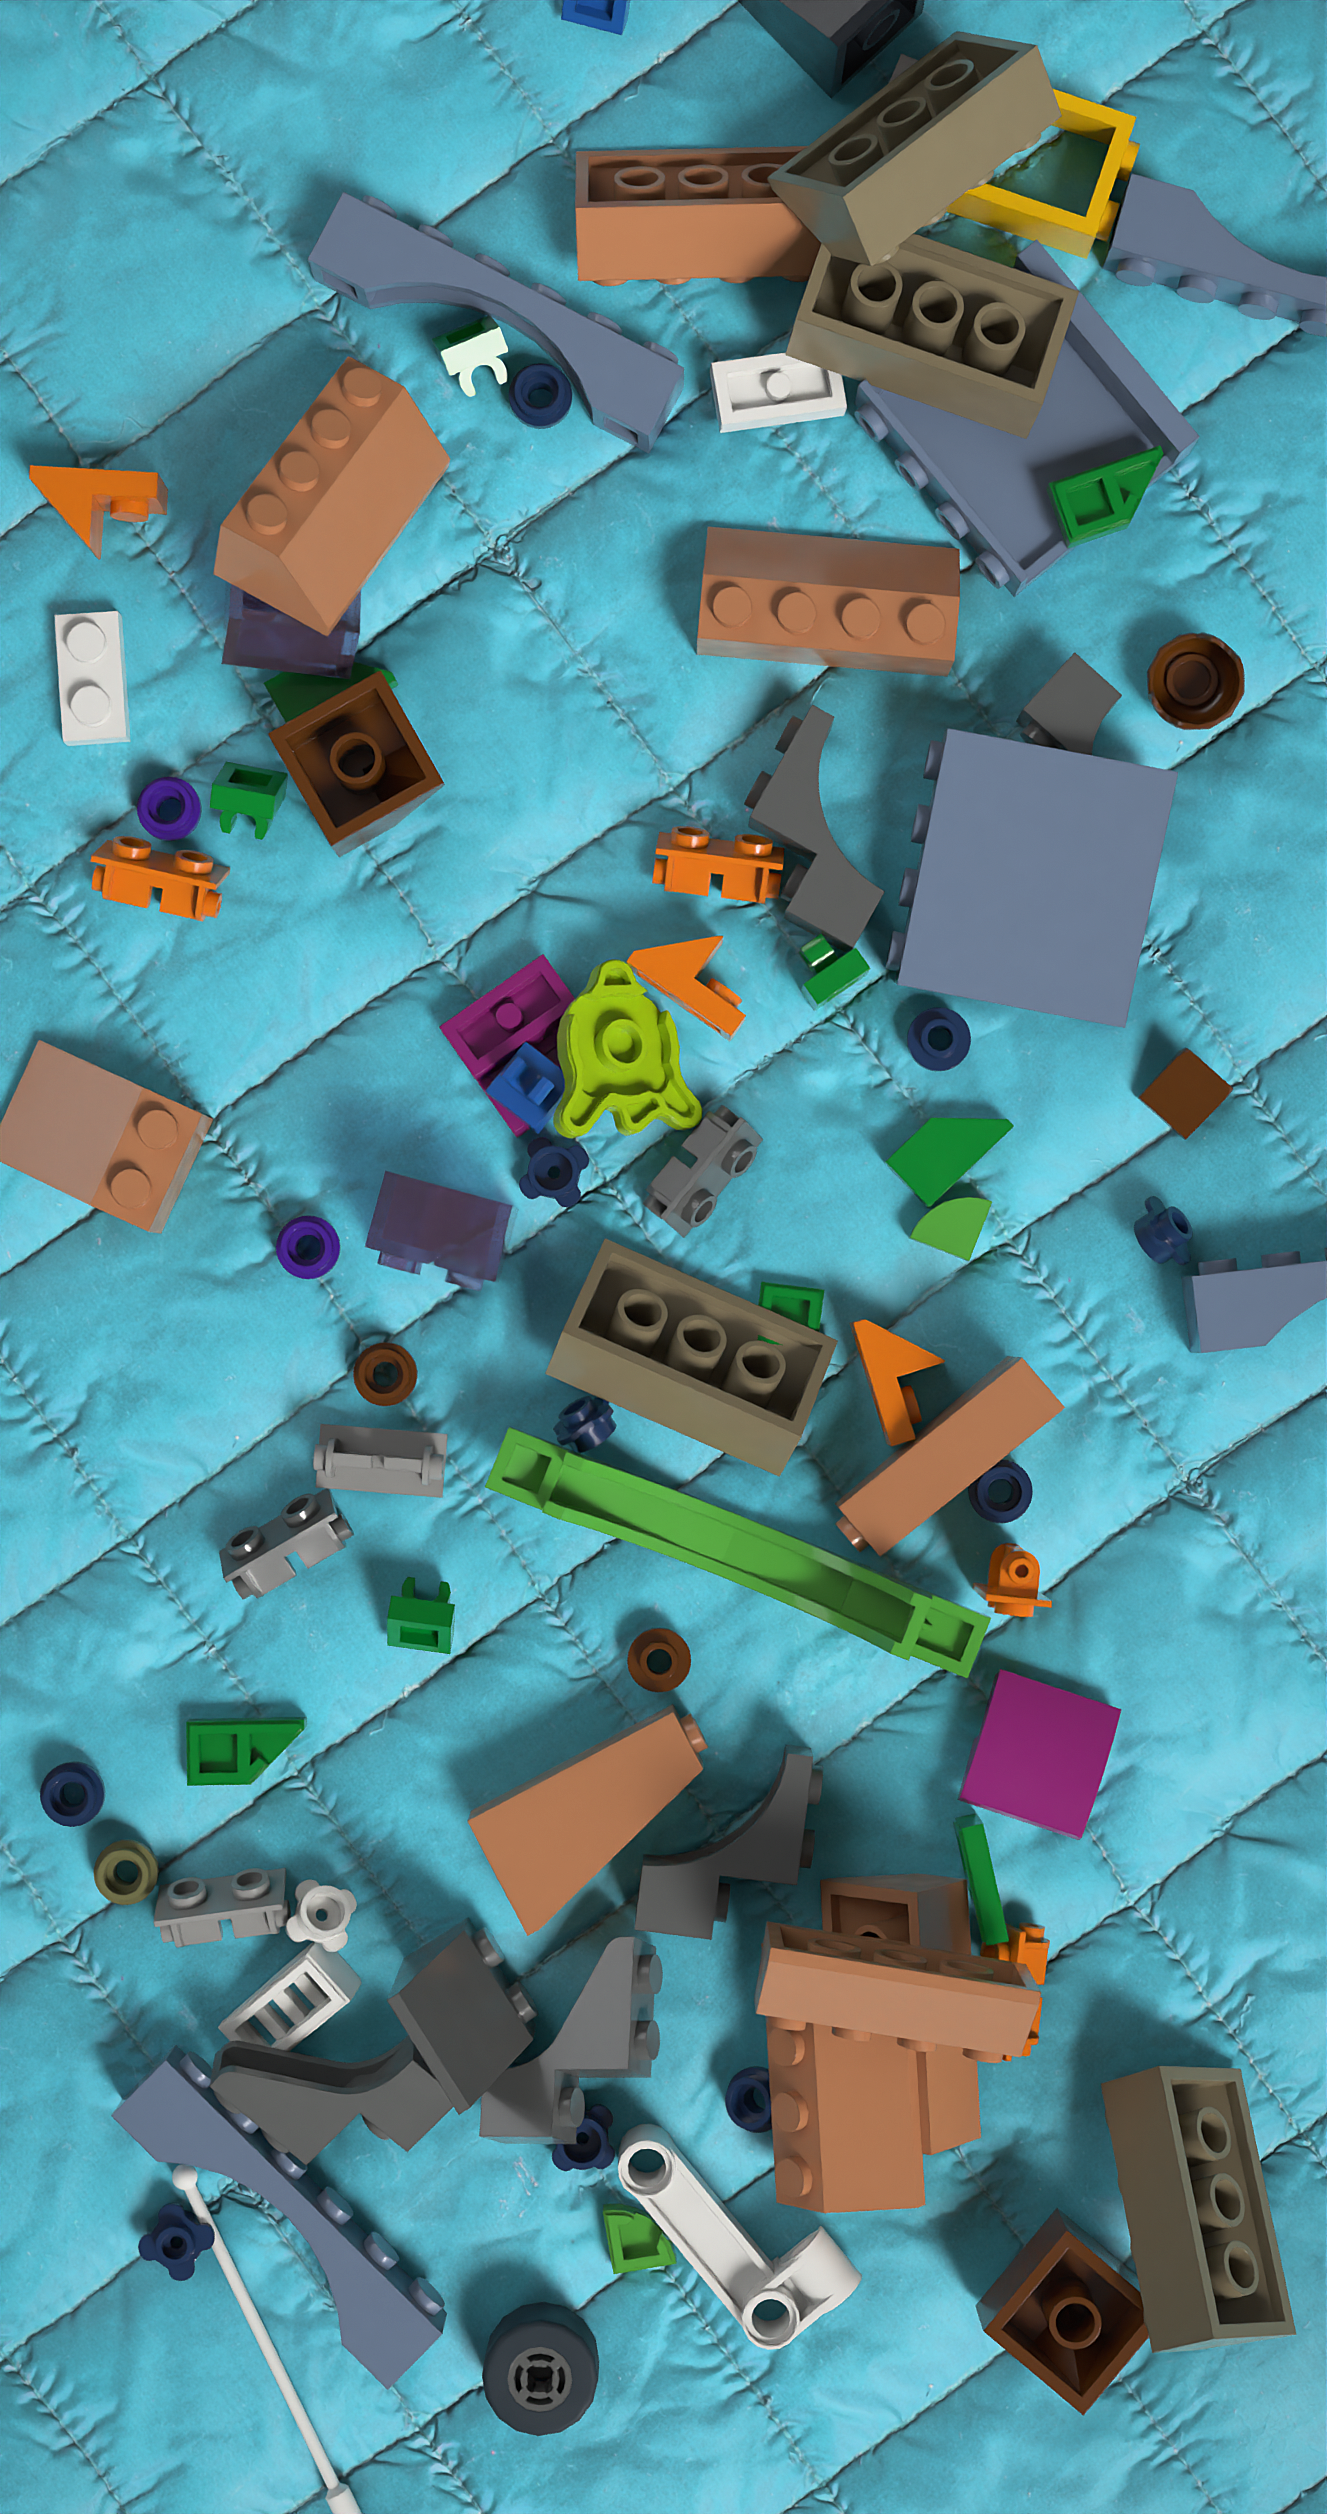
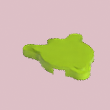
M611 959L597 965L590 974L586 988L568 1006L560 1021L557 1033V1050L559 1063L565 1079V1090L554 1113L553 1124L557 1132L567 1138H576L589 1132L604 1110L612 1113L615 1127L618 1132L625 1136L641 1132L654 1119L661 1120L676 1130H687L697 1125L702 1118L703 1109L700 1101L687 1088L681 1075L679 1065L680 1045L676 1026L669 1011L660 1012L653 1002L643 995L647 990L637 982L630 966L621 960Z

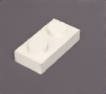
M786 353L711 363L710 378L720 433L844 416L847 404L842 375L786 356Z
M118 611L54 615L63 742L67 746L131 742L121 614Z

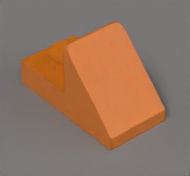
M30 465L29 479L98 560L101 559L104 511H110V517L126 522L148 521L149 514L167 515L168 488L159 473Z
M723 936L633 951L626 963L634 974L726 1040L731 1041L745 1021L746 1015L737 1009L742 999L713 978L710 979L706 986L697 980L722 945Z
M866 1319L850 1322L849 1324L886 1444L894 1446L916 1439L912 1424L922 1422L917 1400L911 1385L900 1388L897 1377L944 1363L945 1360Z

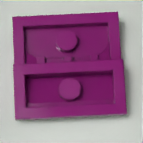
M544 954L439 1026L516 1138H519L530 1128L489 1097L486 1089L525 1041L561 1068L558 1059L557 1033L562 1016L568 1006L575 1000Z
M1000 1669L993 1680L979 1735L973 1740L957 1800L1080 1840L1099 1790L1122 1709Z

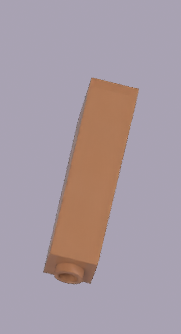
M1007 1356L915 1435L916 1439L907 1441L839 1499L835 1505L844 1516L835 1524L860 1553L870 1545L881 1557L1054 1418L1065 1407L1022 1357Z
M672 1704L471 1811L467 1822L527 1936L541 1929L703 1770V1760L699 1752L707 1749L708 1745L691 1713L680 1718Z

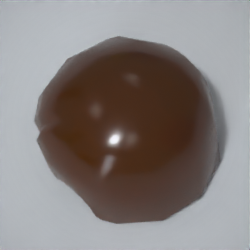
M1193 632L1180 634L1158 649L1147 670L1148 699L1159 716L1172 726L1182 730H1209L1231 717L1244 695L1245 672L1241 658L1224 641L1214 635L1204 632L1199 634Z

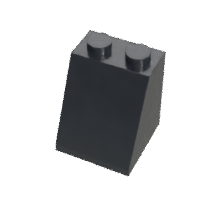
M737 0L831 99L922 14L925 0Z

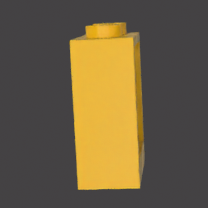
M1053 89L1062 117L1051 125L1109 145L1085 217L986 183L965 192L947 207V212L1032 241L1037 239L1040 244L1087 259L1095 238L1107 242L1120 203L1108 199L1115 179L1127 182L1140 147V143L1129 140L1136 117Z

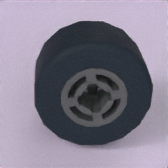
M538 2302L522 2305L504 2316L489 2337L482 2371L485 2398L496 2416L515 2431L535 2436L560 2433L580 2421L594 2400L598 2383L599 2356L596 2339L584 2319L565 2306ZM535 2378H539V2379L546 2378L547 2380H545V2381H538V2380H535Z

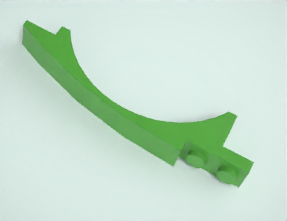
M509 1427L485 1485V1488L540 1509L542 1513L559 1520L642 1546L769 1596L843 1629L892 1655L909 1661L910 1656H913L965 1678L969 1676L991 1620L990 1616L873 1570L867 1565L512 1427Z

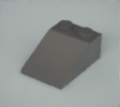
M469 1917L406 1956L402 1961L387 1998L389 2005L458 2115L471 2108L533 2041L536 2028L533 2018L539 2015L533 1999L522 1983L518 1981L511 1986L498 1964L505 1959L492 1934L486 1927L477 1931Z

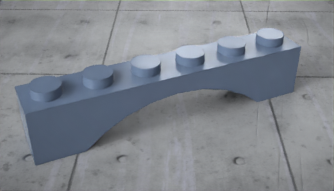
M1131 174L1121 199L1102 269L1116 272V277L1119 280L1130 285L1145 287L1152 285V283H1157L1177 289L1179 296L1192 302L1210 303L1214 299L1237 305L1238 310L1248 317L1259 320H1270L1275 318V316L1299 322V327L1307 333L1327 337V277L1305 274L1270 261L1244 245L1210 214L1194 190Z
M345 192L342 193L308 257V262L316 282L370 310L401 303H439L471 309L484 315H491L492 318L508 324L534 341L562 368L581 396L593 425L650 453L684 388V368L677 364L679 360L676 355L657 343L646 341L641 346L621 335L622 329L615 322L601 314L589 312L588 316L585 317L565 307V299L545 285L533 283L531 288L509 278L510 272L508 269L489 256L476 254L473 259L453 249V242L445 234L433 227L422 224L417 230L397 220V213L377 198L365 195L362 200H359Z
M1324 1248L1325 1261L1301 1263L1300 1251L1261 1255L1262 1268L1237 1270L1236 1258L1198 1262L1199 1275L1181 1277L1190 1352L1208 1353L1266 1346L1287 1323L1317 1302L1327 1298V1248Z
M175 2045L121 2100L111 2116L157 2162L187 2164L225 2175L254 2190L286 2215L310 2244L328 2278L338 2311L342 2345L388 2390L443 2334L447 2313L442 2309L445 2306L443 2298L427 2280L418 2277L414 2281L397 2264L399 2261L398 2254L384 2237L376 2232L368 2235L351 2219L353 2216L352 2208L337 2191L331 2187H326L322 2190L305 2173L308 2170L307 2165L291 2152L282 2153L275 2149L264 2137L259 2126L243 2113L235 2114L227 2110L218 2101L213 2089L209 2086L212 2068L196 2053L190 2051L185 2054Z

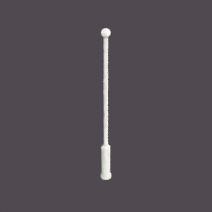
M178 2165L172 2174L173 2184L178 2189L185 2191L199 2222L208 2223L214 2229L215 2241L212 2249L326 2483L328 2492L325 2499L332 2513L362 2514L349 2485L339 2482L196 2186L198 2179L196 2169L192 2165Z

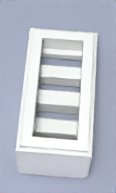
M313 1941L224 2019L218 2028L230 2042L238 2040L290 2051L352 2000L361 1985V1979L337 1951L328 1952L321 1943ZM294 1983L315 2007L310 2011L289 1985ZM272 1999L295 2024L290 2028L269 2005ZM253 2015L277 2040L271 2046L248 2021Z

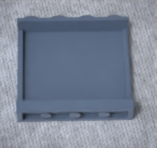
M1037 239L1017 255L1013 266L1014 269L1079 291ZM1080 291L1044 403L1027 439L872 386L866 379L858 385L854 403L858 407L855 411V417L867 435L875 442H879L882 439L886 441L899 457L895 460V465L904 480L916 491L924 487L939 507L935 510V513L947 532L957 540L964 536L980 555L975 560L984 577L997 589L1004 585L1013 597L1018 595L1076 547L1068 549L1066 547L1046 490L1049 483L1161 445L1163 456L1147 487L1149 488L1187 457L1200 437Z
M950 728L944 731L942 742L931 740L923 774L924 779L934 780L930 805L918 804L911 834V842L922 844L917 870L905 868L898 906L909 907L904 933L892 932L886 961V969L896 970L894 982L901 986L1125 1028L1178 772Z

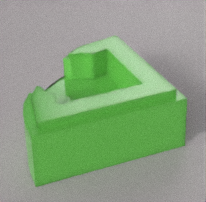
M966 1197L944 1202L934 1207L917 1222L911 1231L909 1239L962 1260L970 1261L992 1201Z
M603 2204V2215L613 2274L677 2264L672 2241L651 2215L629 2205Z

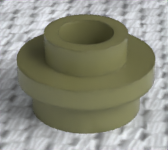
M130 1839L119 1840L107 1846L98 1856L94 1866V1881L99 1892L107 1900L120 1905H131L145 1899L156 1886L159 1876V1866L154 1853L145 1844ZM128 1860L136 1865L138 1877L135 1881L127 1882L118 1876L117 1865L120 1861Z

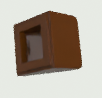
M1185 1047L1177 1052L1139 1095L1138 1099L1186 1140L1234 1089L1198 1056Z

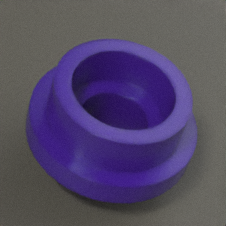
M168 776L153 780L146 785L138 798L137 814L141 825L149 834L160 840L176 841L185 838L195 830L201 818L202 806L197 792L189 783L177 777ZM169 799L178 800L181 804L179 816L171 821L163 820L160 817L161 805Z
M300 1216L289 1221L280 1231L276 1243L277 1257L283 1268L291 1275L302 1279H316L330 1272L336 1265L341 1250L340 1239L334 1227L326 1220L316 1216ZM308 1235L315 1236L321 1246L318 1256L311 1260L302 1258L298 1252L300 1240Z

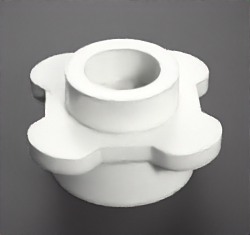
M315 1880L303 1881L295 1890V1897L298 1903L294 1916L286 1923L287 1935L294 1942L299 1943L307 1939L321 1943L328 1952L339 1951L348 1941L345 1928L357 1906L354 1895L346 1889L339 1890L332 1886H320ZM318 1910L326 1912L327 1919L325 1921L317 1920L316 1912Z

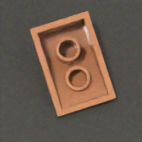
M39 1040L0 1123V1162L143 1230L161 1234L212 1124L213 1118Z

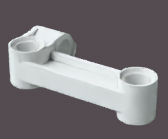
M640 2124L630 2129L622 2138L619 2147L618 2173L623 2187L638 2199L740 2323L748 2339L756 2346L771 2350L780 2349L789 2344L821 2315L840 2305L857 2288L862 2274L822 2226L800 2241L781 2258L777 2256L773 2261H770L676 2147L667 2131L657 2125ZM648 2148L656 2150L665 2160L660 2169L644 2173L632 2166L630 2158L635 2152ZM767 2299L778 2300L787 2307L785 2313L780 2318L772 2321L760 2319L754 2314L753 2310L758 2303Z

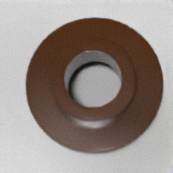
M384 1342L374 1344L360 1354L354 1366L353 1377L355 1386L364 1399L375 1405L391 1406L404 1401L412 1393L417 1383L418 1370L414 1358L405 1348L394 1343ZM382 1362L392 1363L398 1371L396 1382L388 1387L380 1385L375 1379V1369Z
M651 1628L642 1632L634 1639L628 1651L627 1664L632 1678L639 1686L652 1692H667L678 1687L686 1679L691 1667V1654L686 1641L675 1631L667 1628ZM663 1649L670 1654L672 1663L667 1670L655 1672L649 1668L647 1657L653 1650Z

